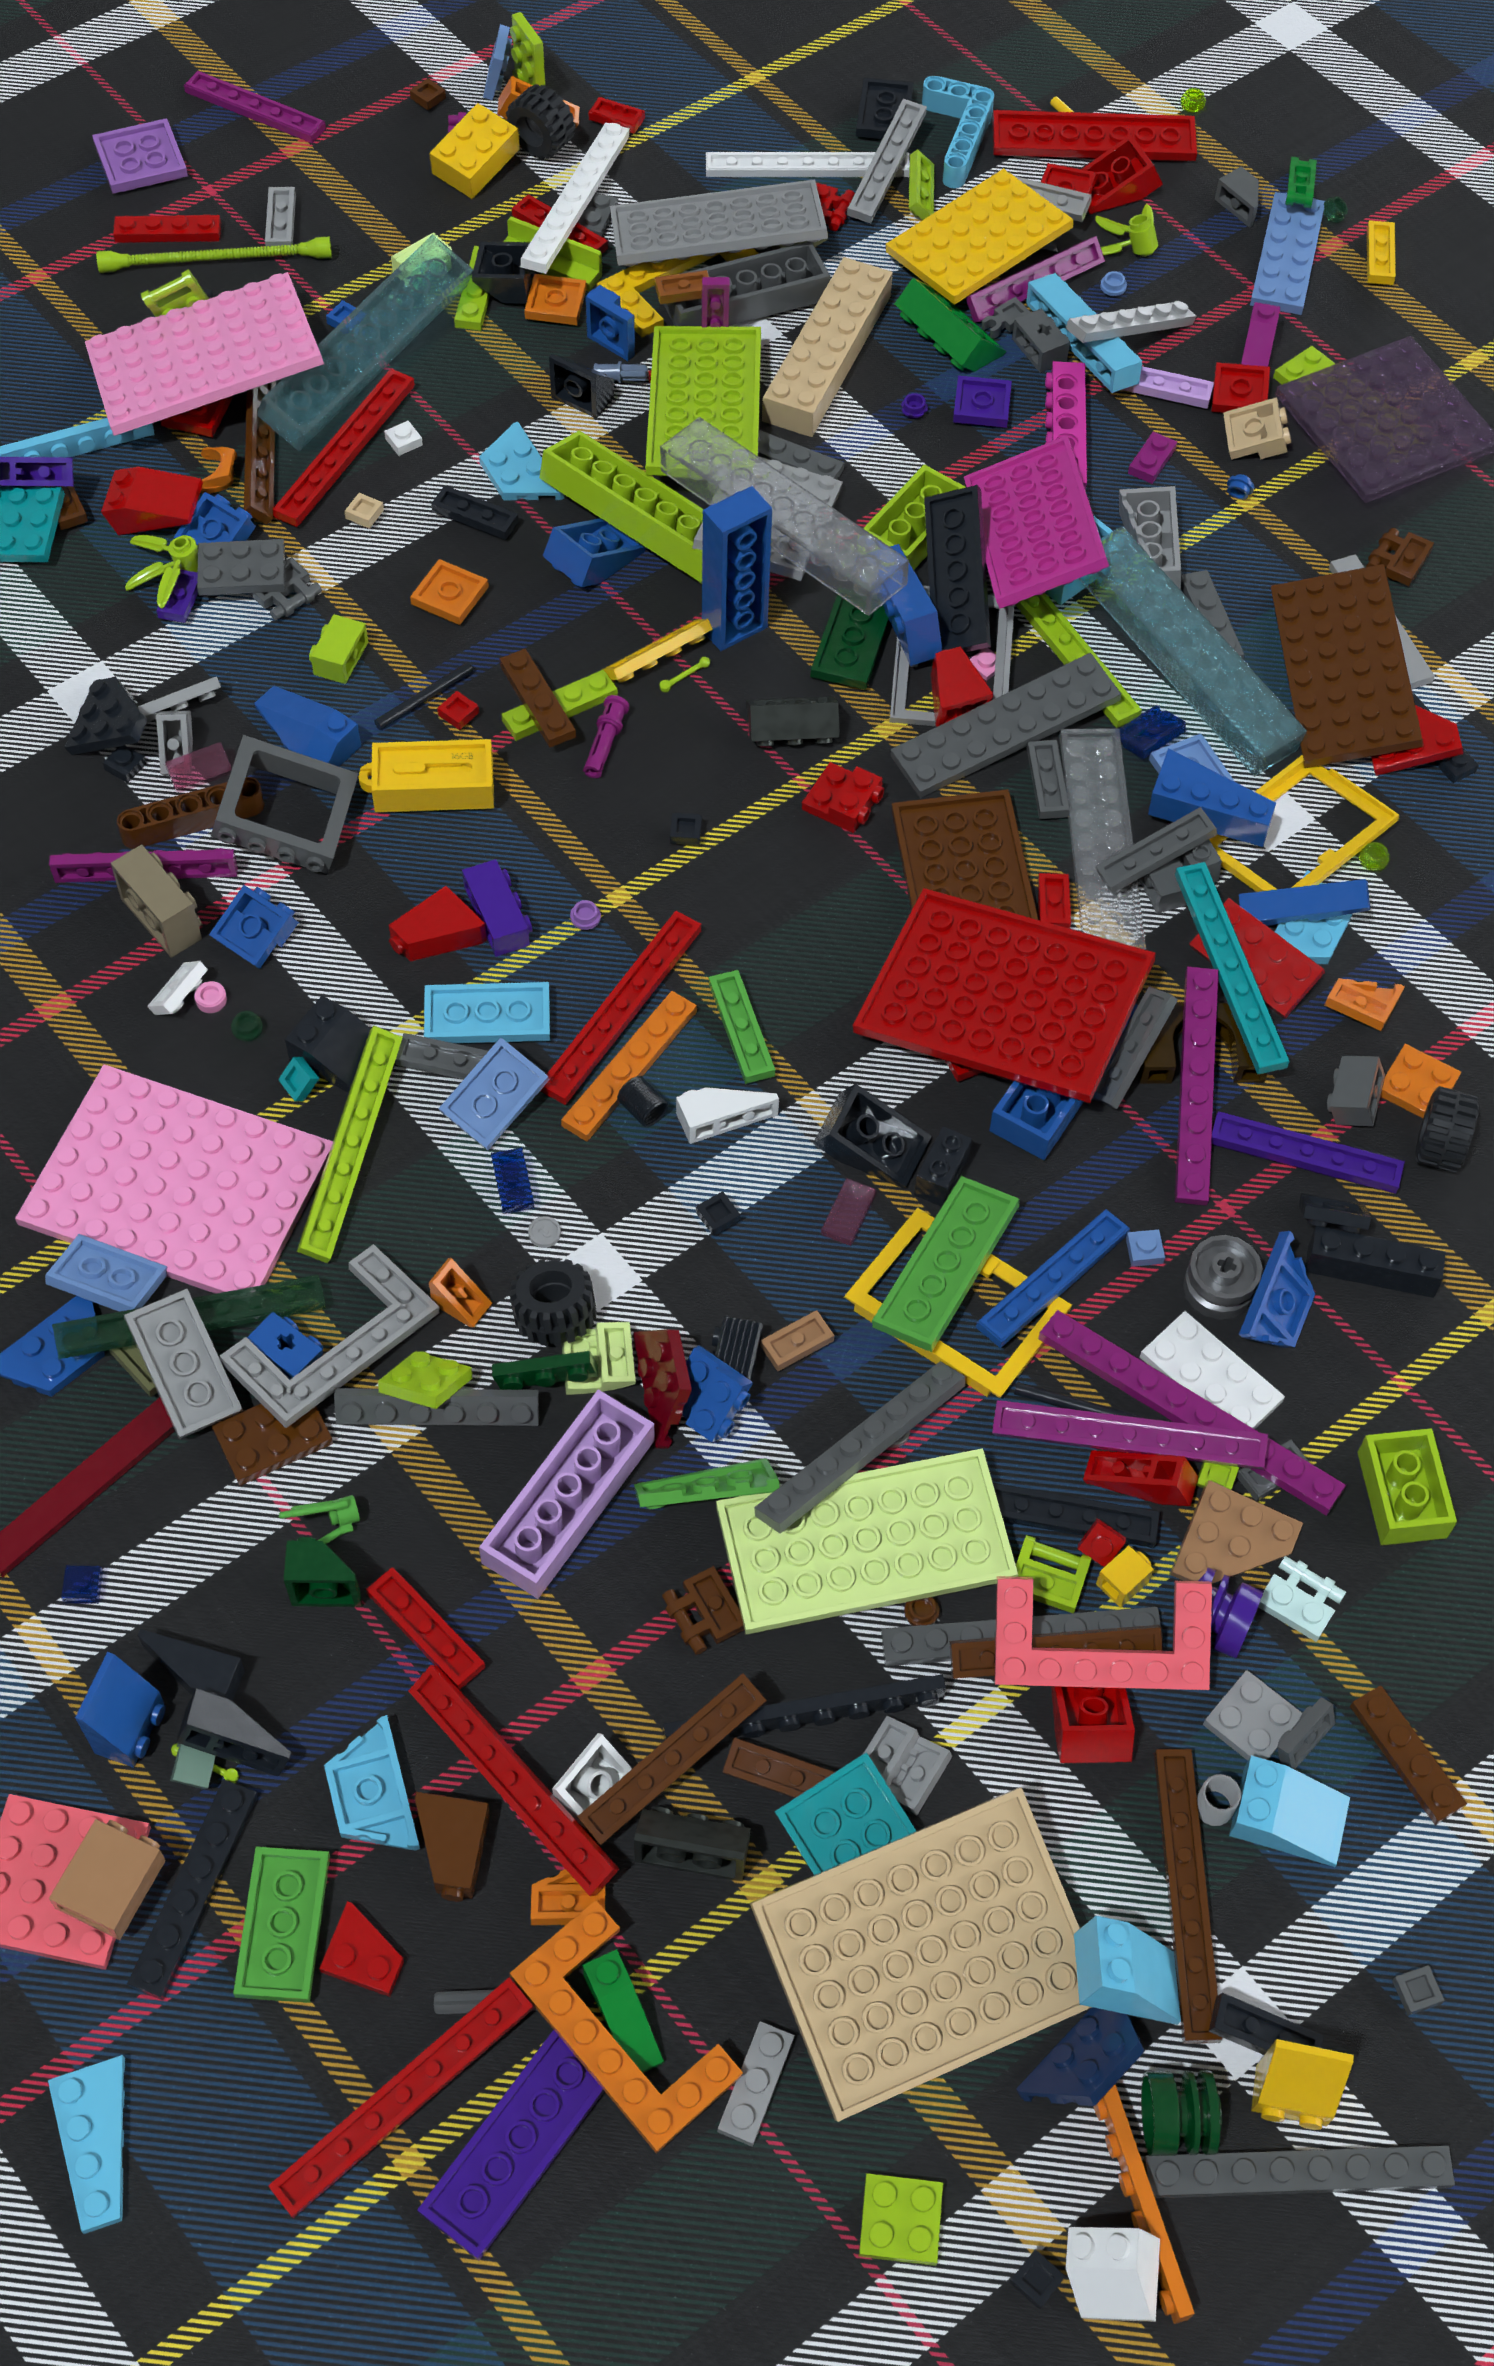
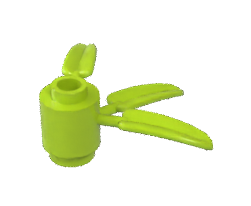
M1148 204L1144 206L1142 214L1136 215L1129 220V226L1101 216H1096L1095 218L1096 223L1103 229L1117 235H1123L1127 232L1130 236V240L1100 247L1103 255L1120 252L1122 247L1132 245L1133 253L1145 257L1151 255L1158 247L1153 211Z
M138 535L130 540L132 545L157 552L165 550L171 555L172 562L165 565L162 562H156L135 574L125 586L126 591H129L163 574L157 594V604L162 609L167 604L180 574V569L198 572V546L194 538L187 535L176 537L170 542L169 546H167L166 539L156 536Z

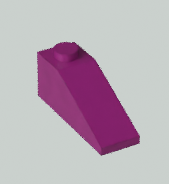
M1254 302L1241 364L1268 367L1280 306Z

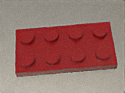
M1228 898L1223 904L1265 1005L1286 1019L1325 971L1321 966ZM1198 933L1189 945L1211 963Z

